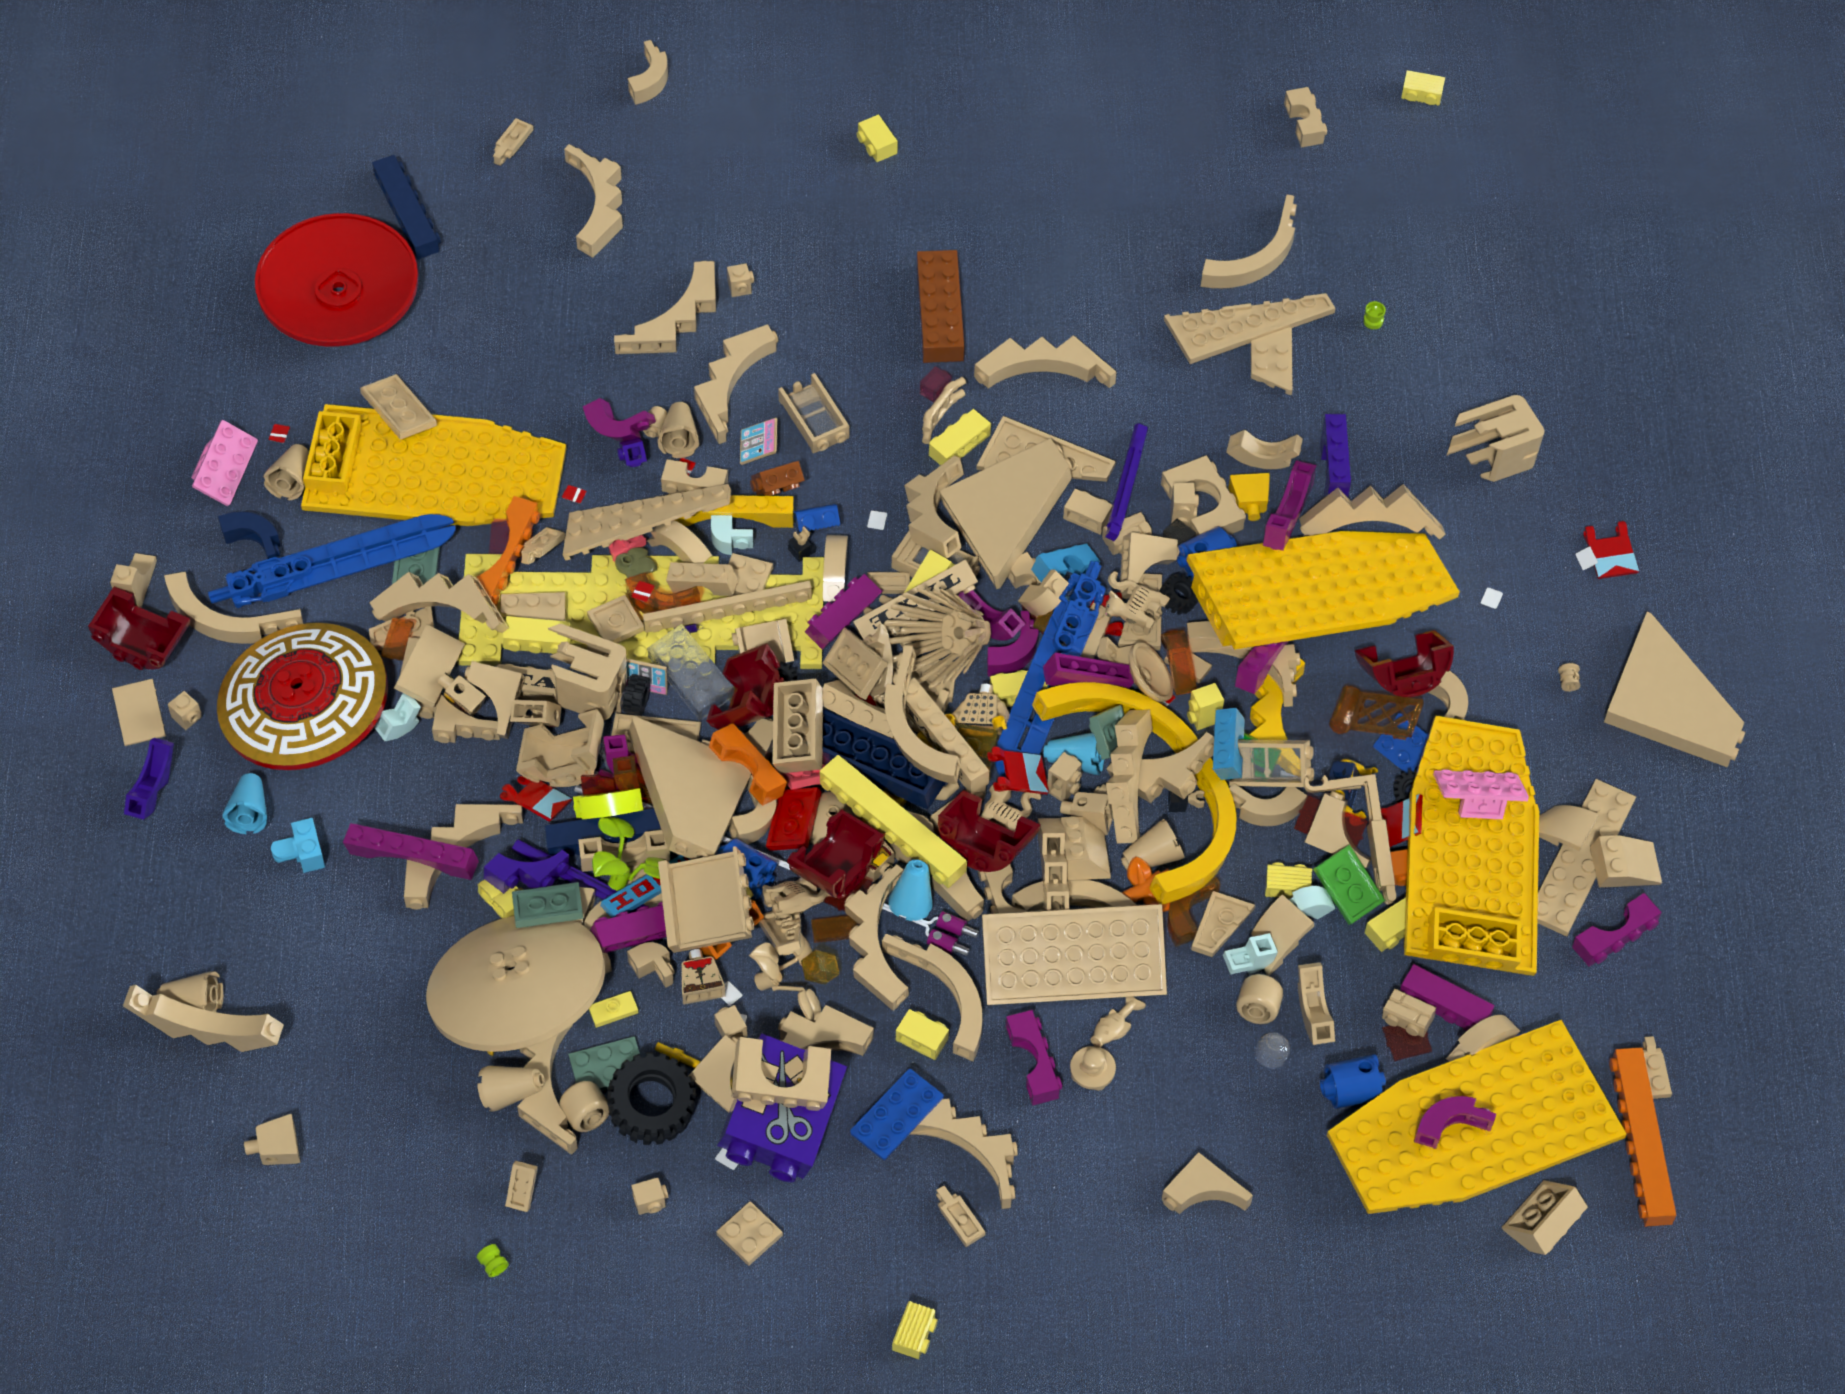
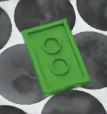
M1347 845L1313 868L1348 925L1354 923L1385 901L1350 845Z

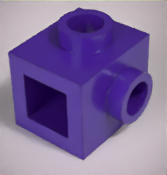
M640 438L619 442L620 448L617 449L620 461L623 460L626 466L636 467L642 465V462L647 461L643 441Z

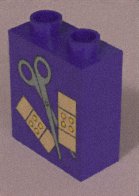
M761 1033L758 1039L763 1040L761 1068L766 1079L773 1085L784 1088L795 1086L801 1082L805 1050ZM830 1060L828 1100L824 1108L818 1111L808 1110L804 1106L788 1108L781 1103L765 1105L758 1100L742 1102L738 1098H734L717 1146L726 1149L725 1156L734 1163L750 1166L753 1160L770 1166L769 1174L781 1181L795 1182L797 1177L804 1179L813 1167L847 1066Z

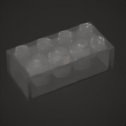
M680 624L647 648L648 657L653 664L667 667V681L699 721L708 716L711 705L715 704L719 708L732 698L734 687L683 624Z

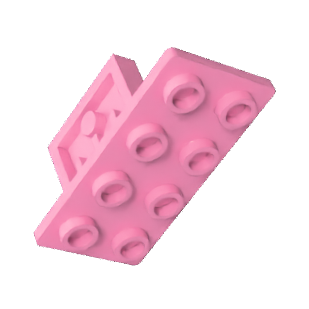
M222 420L214 437L204 447L191 477L194 479L192 487L225 506H229L258 440Z
M1445 769L1442 771L1435 770L1433 774L1444 798L1461 799L1458 811L1460 817L1503 819L1507 801H1528L1529 799L1519 776L1511 772L1502 774L1489 771L1480 773L1468 770L1458 772Z

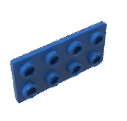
M1398 713L1373 747L1407 774L1408 770L1415 772L1418 769L1429 734L1412 723L1404 715Z
M908 1069L850 1130V1134L882 1160H886L940 1103L944 1095L913 1070Z

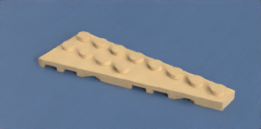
M1325 293L1304 296L1298 300H1289L1287 298L1283 299L1282 302L1275 303L1264 301L1260 305H1251L1249 303L1226 306L1214 311L1204 309L1199 313L1189 314V312H1182V315L1176 316L1167 314L1164 315V321L1189 364H1193L1249 344L1254 339L1288 327L1294 328L1335 313V306Z
M729 484L717 485L571 512L568 518L563 557L565 561L570 560L572 555L581 552L584 555L590 553L589 549L601 545L603 548L608 547L615 540L625 541L653 531L652 527L664 523L665 526L671 525V521L681 517L685 519L691 518L698 511L708 512L729 505L731 496Z

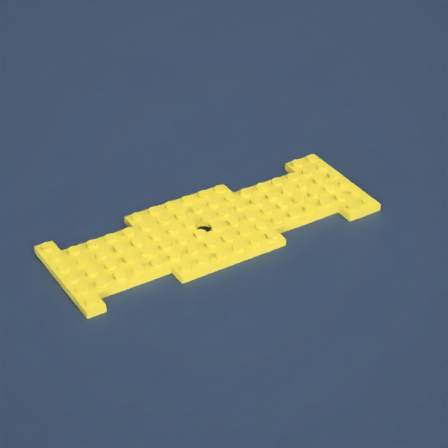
M466 554L464 577L468 574L474 577L481 575L490 569L500 559L502 554ZM592 555L591 573L513 572L509 574L507 586L504 591L501 590L496 608L501 614V594L565 592V621L570 622L572 628L599 637L587 616V611L623 595H626L642 623L643 614H647L645 608L650 604H656L661 607V610L731 596L713 595L709 589L702 586H695L693 594H673L666 581L670 562L683 563L678 556H646L655 562L657 570L652 573L643 574V582L655 586L648 601L644 602L631 597L638 583L630 581L626 574L620 573L616 569L611 555ZM711 556L703 564H719V556ZM803 557L802 575H770L765 589L810 581L812 589V599L801 603H790L782 607H770L762 611L746 612L742 615L726 616L722 619L706 620L696 624L697 629H700L697 632L675 636L673 627L662 629L658 632L645 633L643 631L618 642V644L626 649L627 659L665 666L667 668H715L716 650H738V646H734L732 640V633H735V628L786 619L792 651H801L800 669H822V649L805 631L810 626L807 622L815 614L818 616L822 614L820 610L823 608L824 557ZM461 611L459 641L465 643L457 659L458 665L471 666L472 661L490 666L501 664L502 648H504L503 633L491 630L486 622L481 623ZM571 639V645L587 649V644Z

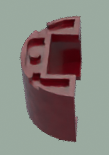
M114 586L88 627L92 634L91 638L112 653V656L117 661L130 663L138 670H143V668L159 669L165 664L188 628L190 618L174 611H170L167 619L135 606L133 594Z
M1435 630L1415 635L1417 655L1395 661L1391 659L1378 661L1375 645L1354 650L1356 659L1362 669L1385 690L1401 697L1420 696L1438 686L1442 682L1441 678L1446 671L1449 672L1454 656V646Z
M768 644L727 659L722 674L735 687L728 710L722 712L715 704L711 705L706 719L711 727L720 730L734 723L739 728L773 715L774 683L784 682V678L779 676L777 668L780 667V664Z
M963 790L938 815V830L942 840L966 859L967 866L981 872H995L1004 869L1034 839L1039 832L1041 824L1021 816L1017 820L1015 832L980 817L982 798Z
M841 809L836 815H832L828 819L826 824L828 827L827 834L820 843L817 842L807 855H805L806 848L802 846L797 852H792L787 860L789 868L793 873L838 899L849 895L865 878L870 870L868 866L872 862V857L877 858L885 836Z

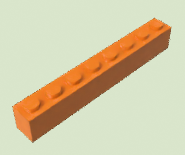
M1643 1047L1616 1049L1613 1057L1610 1058V1070L1615 1073L1614 1090L1619 1094L1618 1111L1623 1114L1622 1127L1628 1139L1626 1141V1152L1628 1155H1631L1630 1172L1632 1176H1635L1636 1180L1634 1192L1635 1196L1639 1197L1640 1205L1638 1206L1640 1219L1643 1218L1645 1227L1672 1225L1676 1217V1210Z

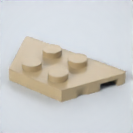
M1292 327L1251 341V378L1258 382H1264L1272 388L1277 386L1286 390L1285 394L1292 395Z

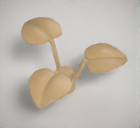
M801 933V949L795 950L793 953L795 955L794 959L780 967L777 964L779 960L778 954L773 945L770 943L758 945L749 955L758 963L763 971L755 975L757 988L761 991L772 988L773 991H799V1005L806 1019L813 1022L817 1012L821 1011V1005L816 994L811 989L805 991L803 987L778 986L779 982L782 981L781 970L799 961L803 968L811 965L813 953L807 939Z

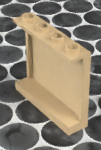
M736 846L733 847V852L670 864L667 860L658 862L667 945L673 953L752 938L751 930H754V922L752 917H749L751 900L746 893L749 881L743 869V866H746V858L744 853H741Z

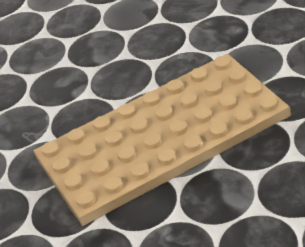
M1162 904L982 914L987 1005L1167 995Z

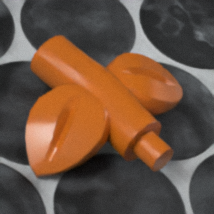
M1134 857L1127 869V878L1134 886L1121 893L1134 903L1143 899L1145 905L1159 904L1149 888L1155 875L1170 870L1167 868L1162 872L1158 870L1152 874L1150 866L1143 859ZM1170 903L1162 905V912L1170 909Z

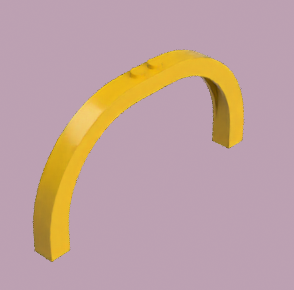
M1078 682L1059 685L1038 691L1032 703L1033 708L1042 721L1076 712H1103L1118 705L1122 706L1124 715L1129 710H1150L1152 732L1163 739L1176 754L1199 740L1177 715L1162 704L1136 691L1111 684ZM1211 757L1204 763L1201 771L1194 775L1200 791L1205 792L1204 797L1212 816L1213 834L1211 844L1203 854L1192 862L1154 876L1149 889L1159 904H1167L1189 896L1209 883L1222 867L1234 841L1237 819L1234 800L1226 781L1221 780L1214 772Z

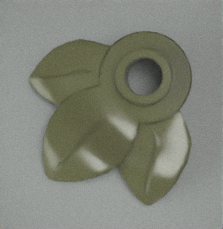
M640 547L630 549L627 554H619L615 560L616 569L620 573L626 574V577L635 583L644 580L643 574L656 571L657 566L652 559L646 557L648 550Z

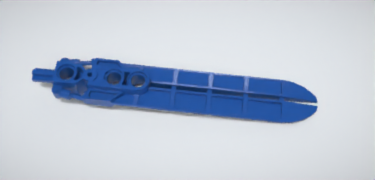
M427 514L281 558L273 557L252 564L251 568L244 571L239 570L235 573H228L226 575L228 586L210 591L208 595L211 604L232 598L236 608L252 604L251 602L273 601L286 597L289 593L433 550L443 545L453 536L456 526L445 527L453 524L454 521L452 518L443 515Z
M1090 561L1085 574L1078 575L1073 573L1067 582L1069 584L1059 597L1061 602L1052 611L1047 627L1013 704L1010 718L1006 724L1007 729L1002 730L996 747L1004 751L1040 755L1055 719L1042 721L1038 714L1035 713L1032 722L1028 721L1033 711L1032 703L1038 691H1041L1045 682L1043 666L1054 653L1081 656L1098 617L1099 606L1102 604L1104 593L1106 592L1105 587L1100 585L1101 582L1096 580L1102 567L1099 565V562ZM1081 588L1087 589L1089 593H1085ZM1072 590L1071 595L1069 597L1070 601H1068L1065 598V595L1068 591ZM1094 600L1095 609L1094 611H1089L1090 608L1088 607ZM1066 623L1072 624L1074 628L1068 627ZM1059 641H1063L1066 646H1062ZM1047 685L1046 689L1051 688V687H1055V686ZM1025 727H1028V732L1019 750L1017 749V746L1020 742ZM1003 760L995 761L999 776L1005 777Z

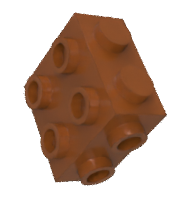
M799 461L752 475L750 485L752 491L756 492L757 496L762 494L763 496H772L780 493L779 489L781 488L783 492L800 487L799 483L805 480Z

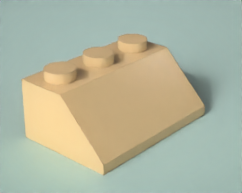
M1083 816L1061 817V823L1065 832L1067 880L1111 878L1104 832Z
M1543 1180L1502 1226V1229L1530 1252L1546 1255L1588 1207L1576 1187Z

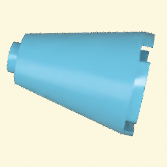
M1093 733L1050 740L1048 745L1044 746V757L1050 763L1054 764L1062 753L1065 752L1068 755L1075 756L1082 763V772L1100 775L1099 771H1102L1104 766V760H1102L1101 755L1097 752V742Z
M248 773L241 776L223 811L225 825L233 832L246 834L247 831H253L254 834L263 830L267 824L262 779L256 774Z
M911 860L904 868L889 896V908L894 915L899 917L900 914L906 917V920L917 921L926 918L932 910L933 900L929 868L925 862Z

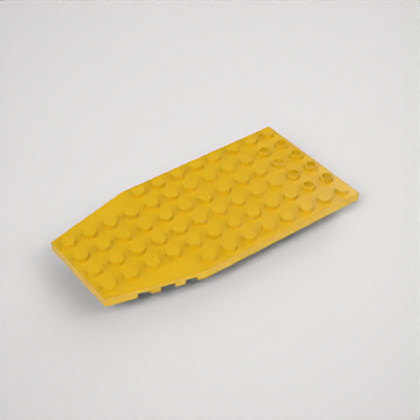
M325 404L324 410L318 413L303 476L305 491L301 508L305 511L408 520L427 514H438L452 518L454 523L450 525L475 526L507 522L506 511L513 497L517 496L536 502L540 518L554 517L567 448L566 444L544 437L537 438L525 431L522 433L514 431L512 427L506 425L503 427L498 426L490 420L432 415L437 421V426L400 440L375 409Z
M1338 531L1289 539L1284 551L1274 550L1263 546V543L1188 554L1186 560L1194 574L1191 586L1222 646L1232 645L1234 650L1390 625L1401 617L1404 619L1410 617L1416 611L1423 612L1428 610V607L1431 605L1438 606L1458 598L1460 592L1426 534Z
M1435 716L1409 797L1404 955L1531 976L1537 973L1539 808L1534 799L1535 791L1534 787L1531 786L1529 778V766H1526V754L1520 730ZM1445 769L1458 772L1466 770L1480 773L1489 771L1502 774L1511 772L1519 776L1529 799L1528 801H1507L1503 819L1460 817L1458 811L1461 799L1444 798L1433 774L1435 770L1442 771ZM1421 794L1423 795L1422 833L1415 836L1416 795Z
M1562 1020L1487 1047L1474 1055H1466L1400 1080L1327 1132V1137L1368 1214L1395 1211L1398 1208L1404 1207L1418 1208L1420 1205L1426 1204L1441 1205L1443 1202L1453 1201V1203L1462 1202L1622 1140L1627 1135ZM1455 1096L1476 1098L1474 1107L1486 1108L1496 1113L1491 1131L1458 1123L1450 1125L1443 1130L1436 1149L1414 1142L1423 1115L1432 1105L1445 1098Z

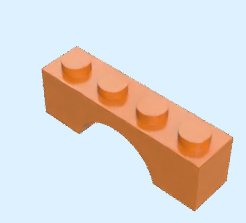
M734 723L713 732L709 748L721 761L740 763L751 772L753 780L749 792L762 806L783 796L787 781Z

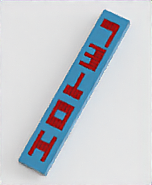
M679 855L669 861V863L673 864L692 859ZM647 874L601 901L600 906L611 918H614L621 912L627 911L629 913L662 893L660 879Z

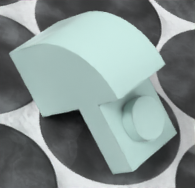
M711 515V538L714 547L718 551L732 555V548H753V529H733L732 515Z
M403 693L394 709L382 711L374 728L384 741L398 739L414 729L419 723L416 716L421 707L414 698Z
M1308 886L1292 892L1293 897L1289 899L1306 916H1311L1315 919H1319L1335 909L1331 896L1325 888L1320 886Z
M1269 933L1250 937L1245 947L1224 951L1223 958L1230 974L1248 971L1250 975L1270 965L1278 951Z

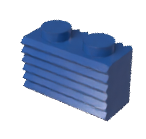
M835 504L793 511L796 530L802 532V527H805L808 531H814L819 528L823 529V527L831 528V526L840 525L838 508Z

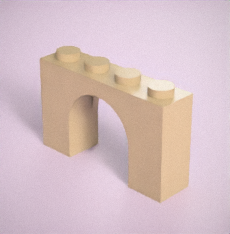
M1207 455L1162 472L1161 485L1170 500L1173 482L1194 483L1195 491L1210 494L1218 503V506L1213 511L1191 519L1189 531L1193 537L1216 526L1223 528L1228 534L1243 530L1246 515L1243 509H1239L1234 494L1228 491L1224 478H1220L1214 462H1210Z
M840 679L824 683L823 707L859 725L894 739L884 708L871 705L854 695L855 692ZM906 714L907 723L912 728L914 723Z
M745 1037L738 1039L735 1048L731 1097L738 1098L742 1102L758 1100L765 1105L781 1103L788 1108L804 1106L811 1111H818L824 1108L828 1100L831 1049L808 1046L804 1052L801 1082L795 1086L784 1088L773 1085L762 1072L763 1040Z

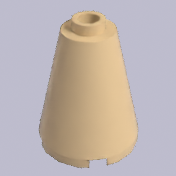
M676 402L670 406L660 430L658 447L664 454L667 452L672 454L674 458H685L695 453V449L699 446V437L690 407L686 403Z
M294 444L266 470L263 477L265 479L264 486L272 495L280 499L282 496L287 497V500H294L302 495L305 486L303 476L309 455L308 449L303 445Z
M1163 819L1122 853L1124 857L1121 858V862L1127 870L1130 861L1134 857H1139L1151 868L1181 860L1185 856L1180 845L1178 846L1177 838L1167 821Z
M215 971L164 983L157 990V995L162 994L178 1002L212 1012L222 1008L224 997L223 984L218 983L216 977L220 976Z
M485 1066L478 1075V1077L482 1076L481 1083H478L479 1097L485 1108L489 1107L491 1112L501 1110L540 1092L545 1084L544 1075L538 1069Z

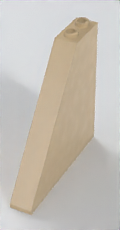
M1051 438L939 491L942 504L975 556L979 557L978 561L996 589L1001 588L1011 572L1010 569L1019 556L1023 554L1072 479L1070 472L1072 465L1069 459H1064L1059 444L1055 445Z
M1647 612L1608 708L1604 723L1728 767L1730 760L1735 761L1739 749L1735 748L1736 744H1741L1745 732L1742 731L1744 721L1656 618Z
M633 716L628 735L668 850L692 860L716 855L731 822V818L734 816L749 783L750 776L752 775L751 772L740 763L721 761L708 745Z

